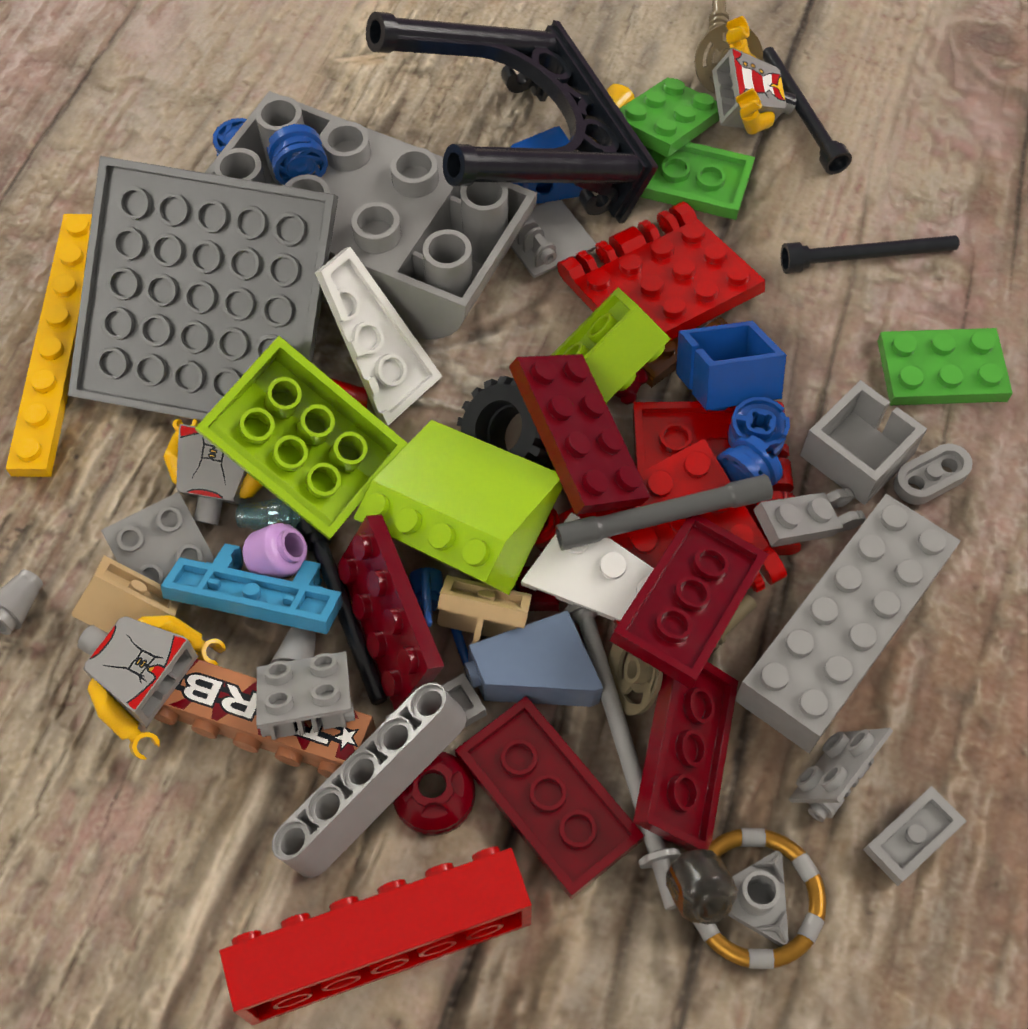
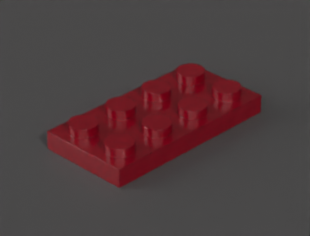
M583 354L516 357L509 366V369L575 515L636 507L644 504L650 498V495Z
M382 514L370 515L365 517L340 559L338 573L340 580L346 584L352 599L354 616L357 620H360L366 635L368 652L375 659L380 671L383 691L386 696L390 697L393 708L396 710L416 689L424 684L432 683L444 667V664Z
M700 515L686 518L613 631L609 641L691 689L769 554Z
M708 661L691 689L663 673L633 823L695 855H698L700 852H707L712 843L739 682Z
M527 696L455 749L456 757L463 762L472 777L571 900L644 840L645 835Z

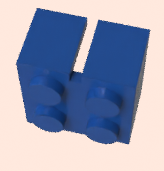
M754 321L680 330L678 332L676 374L687 388L692 390V394L705 410L722 411L728 407L737 406L743 400L752 397H766L772 400L782 399L787 355Z

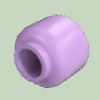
M276 522L252 532L245 540L243 546V560L249 572L279 579L296 574L307 556V544L303 535L293 526L283 522Z

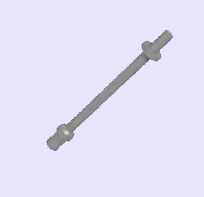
M568 604L565 611L568 610L573 622L579 625L586 651L603 685L601 701L633 806L636 809L643 772L595 621L598 613L576 604ZM640 827L641 832L645 835L643 839L648 854L639 859V866L641 869L653 868L665 910L676 909V903H674L672 898L679 901V889L670 872V866H672L671 862L680 858V851L677 848H666L662 837Z

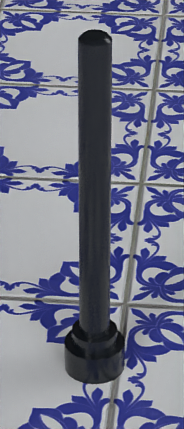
M765 48L763 50V59L780 70L783 90L796 95L795 110L820 147L819 161L826 173L830 175L842 172L850 165L852 155L843 143L832 140L774 48Z
M956 235L812 249H809L807 245L802 246L800 242L784 243L781 247L780 259L785 274L800 273L803 271V268H808L810 264L957 250L960 240Z
M303 519L295 528L303 535L307 549L314 553L317 563H321L320 571L327 589L342 592L343 605L337 616L370 702L373 705H380L387 700L388 696L383 691L380 675L373 658L368 652L364 634L358 620L354 616L352 604L344 583L340 580L338 568L329 547L331 539H327Z

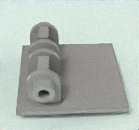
M557 200L545 202L534 208L511 245V249L532 277L536 278L557 268L558 262L570 256L575 258L576 253L582 250H586V252L594 250L596 243L564 202Z
M180 492L101 530L118 563L159 584L163 583L180 557L204 563H213L215 559Z
M346 651L333 654L323 653L315 657L287 662L277 661L269 665L257 667L256 726L257 729H260L262 737L271 736L272 740H276L280 737L296 735L294 722H297L299 734L304 735V721L310 719L314 733L319 732L318 718H321L324 730L347 727V722L355 721L354 707L350 695Z
M891 728L835 733L824 744L822 748L824 754L818 762L807 768L799 776L796 782L798 787L788 800L791 803H809L811 805L808 809L809 814L820 822H823L826 817L832 818L845 801L843 797L850 795V788L856 787L859 783L858 779H861L874 763L873 757L893 730Z

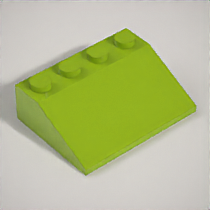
M280 336L272 342L195 427V430L329 540L361 503L372 480L408 444Z
M430 420L372 480L353 519L362 523L366 516L382 514L392 539L510 595L563 486L554 470Z

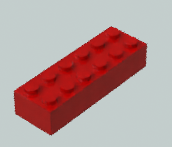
M499 846L489 847L473 854V861L457 867H454L453 863L440 864L428 869L425 872L426 878L407 884L405 879L391 881L380 886L377 889L378 894L360 901L357 896L346 897L330 904V911L311 918L309 913L297 914L283 920L280 923L281 928L263 935L260 930H254L234 937L231 940L232 946L219 950L234 1013L253 1026L530 926L532 904L512 847L500 851Z

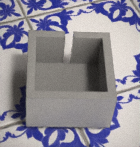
M860 380L809 430L800 456L841 488H850L855 496L854 498L866 505L915 454L927 428L896 407L891 412L883 432L878 431L877 429L890 401Z

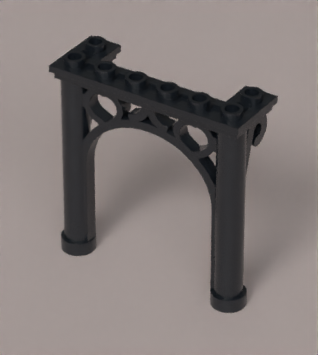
M376 11L369 16L366 25V41L372 52L391 53L392 51L468 56L502 63L505 66L502 68L501 78L509 91L520 93L530 88L533 95L537 96L539 101H546L549 96L558 106L567 122L570 142L558 148L475 147L470 144L449 145L443 156V174L449 185L471 186L474 182L574 183L575 186L583 188L579 194V201L589 215H600L609 211L612 217L617 219L618 223H625L657 171L658 165L560 21L553 20L552 24L548 25L545 31L397 18L392 13ZM590 137L595 138L598 141V143H596Z

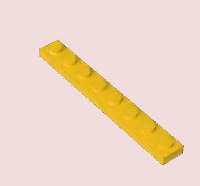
M92 214L63 215L6 464V470L11 477L52 476L68 399Z

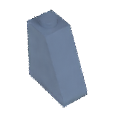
M568 610L527 624L525 628L518 627L470 644L468 662L463 664L468 681L473 688L479 687L484 701L517 703L527 696L533 704L592 707L599 704L603 691V685Z

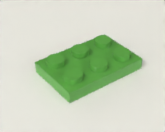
M669 77L620 108V111L643 145L667 158L719 121L717 101L711 95L699 93L685 86L681 80Z
M693 142L687 143L668 158L646 147L658 165V169L641 195L642 198L671 205L685 201L696 211L737 220L755 157Z
M997 328L881 332L877 342L890 406L1008 402L1013 394Z

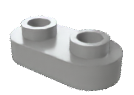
M942 444L905 463L899 469L894 479V490L900 499L909 504H925L962 484L972 469V458L961 446ZM942 466L950 468L952 472H946ZM909 484L917 485L920 490L911 487Z

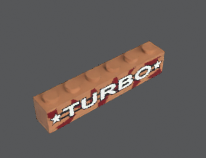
M196 659L154 717V719L168 725H175L177 721L192 725L191 729L194 732L210 739H216L218 734L231 738L234 745L252 753H258L260 748L273 752L277 760L290 766L300 767L303 762L318 767L317 772L327 778L376 730L373 716L354 710L355 721L347 722V727L324 730L322 720L318 718L319 732L314 733L310 719L304 721V735L299 734L297 722H294L296 735L280 737L276 740H272L271 736L262 737L260 729H257L256 726L257 678Z

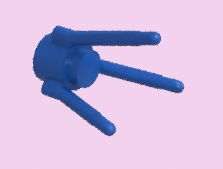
M425 567L411 572L409 581L426 623L430 627L432 626V611L437 610L440 592L443 587V574L438 569ZM451 628L462 664L468 662V649L462 631Z

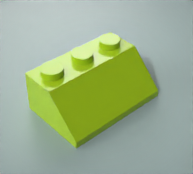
M618 287L551 355L583 354L607 405V402L618 391L627 389L633 383L636 373L647 362H653L663 353L665 344L671 338Z

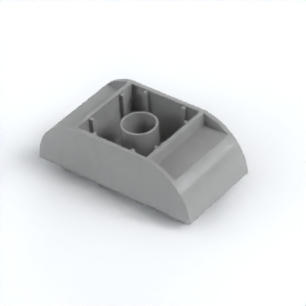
M271 91L266 94L205 172L338 196L329 260L344 248L351 247L414 337L419 339L444 338L459 329L530 217L537 201V192L513 183L474 182L471 186H451L447 183L443 174L442 156ZM292 124L310 126L319 134L322 147L325 150L328 160L326 173L322 177L310 174L299 175L283 185L275 178L266 147L270 145L269 138L274 132L284 126ZM323 293L322 302L328 304V302H327V300H326V298H325V295H324V293Z

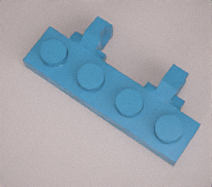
M226 543L213 563H204L180 557L161 584L163 599L322 634H328L343 605L342 592L320 586L322 583L319 571L321 563L304 560L293 581L242 571L243 557L241 547Z

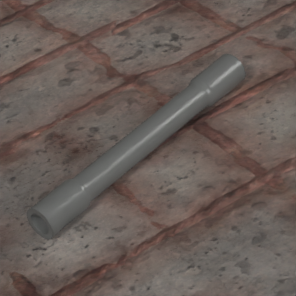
M766 474L686 496L604 516H590L555 525L556 537L560 549L564 551L639 529L729 507L738 508L770 500L773 497V488L769 477Z

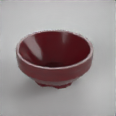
M442 751L393 801L394 808L400 820L417 833L430 836L447 834L460 827L473 810L476 796L474 779L459 758ZM431 773L441 775L446 781L445 791L435 798L423 796L418 789L420 780L425 775Z

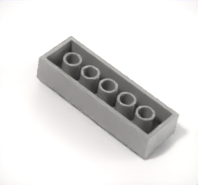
M886 493L742 681L735 701L807 753H810L948 562L961 540Z

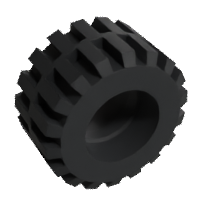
M500 376L498 381L494 379L484 382V389L477 387L471 393L473 396L471 402L465 401L462 409L465 410L463 418L458 417L457 426L461 427L462 433L508 451L505 443L506 430L510 421L520 413L522 419L521 434L517 443L508 452L555 470L514 378Z

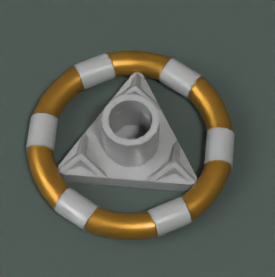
M764 828L732 830L712 840L707 852H700L690 869L687 883V903L690 916L694 921L698 922L702 918L698 909L701 906L707 916L705 923L693 922L703 941L724 959L748 969H774L797 960L815 944L825 923V887L820 872L808 853L794 841ZM740 846L767 847L775 850V852L704 893L705 882L714 868L717 859L726 852ZM782 855L791 861L797 873L806 884L809 898L808 913L797 935L791 941L788 938ZM705 902L781 947L776 949H746L732 943L721 934L707 911Z

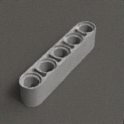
M427 683L416 689L278 828L272 840L274 855L304 877L313 878L326 871L461 733L466 723V712L463 707L438 683Z

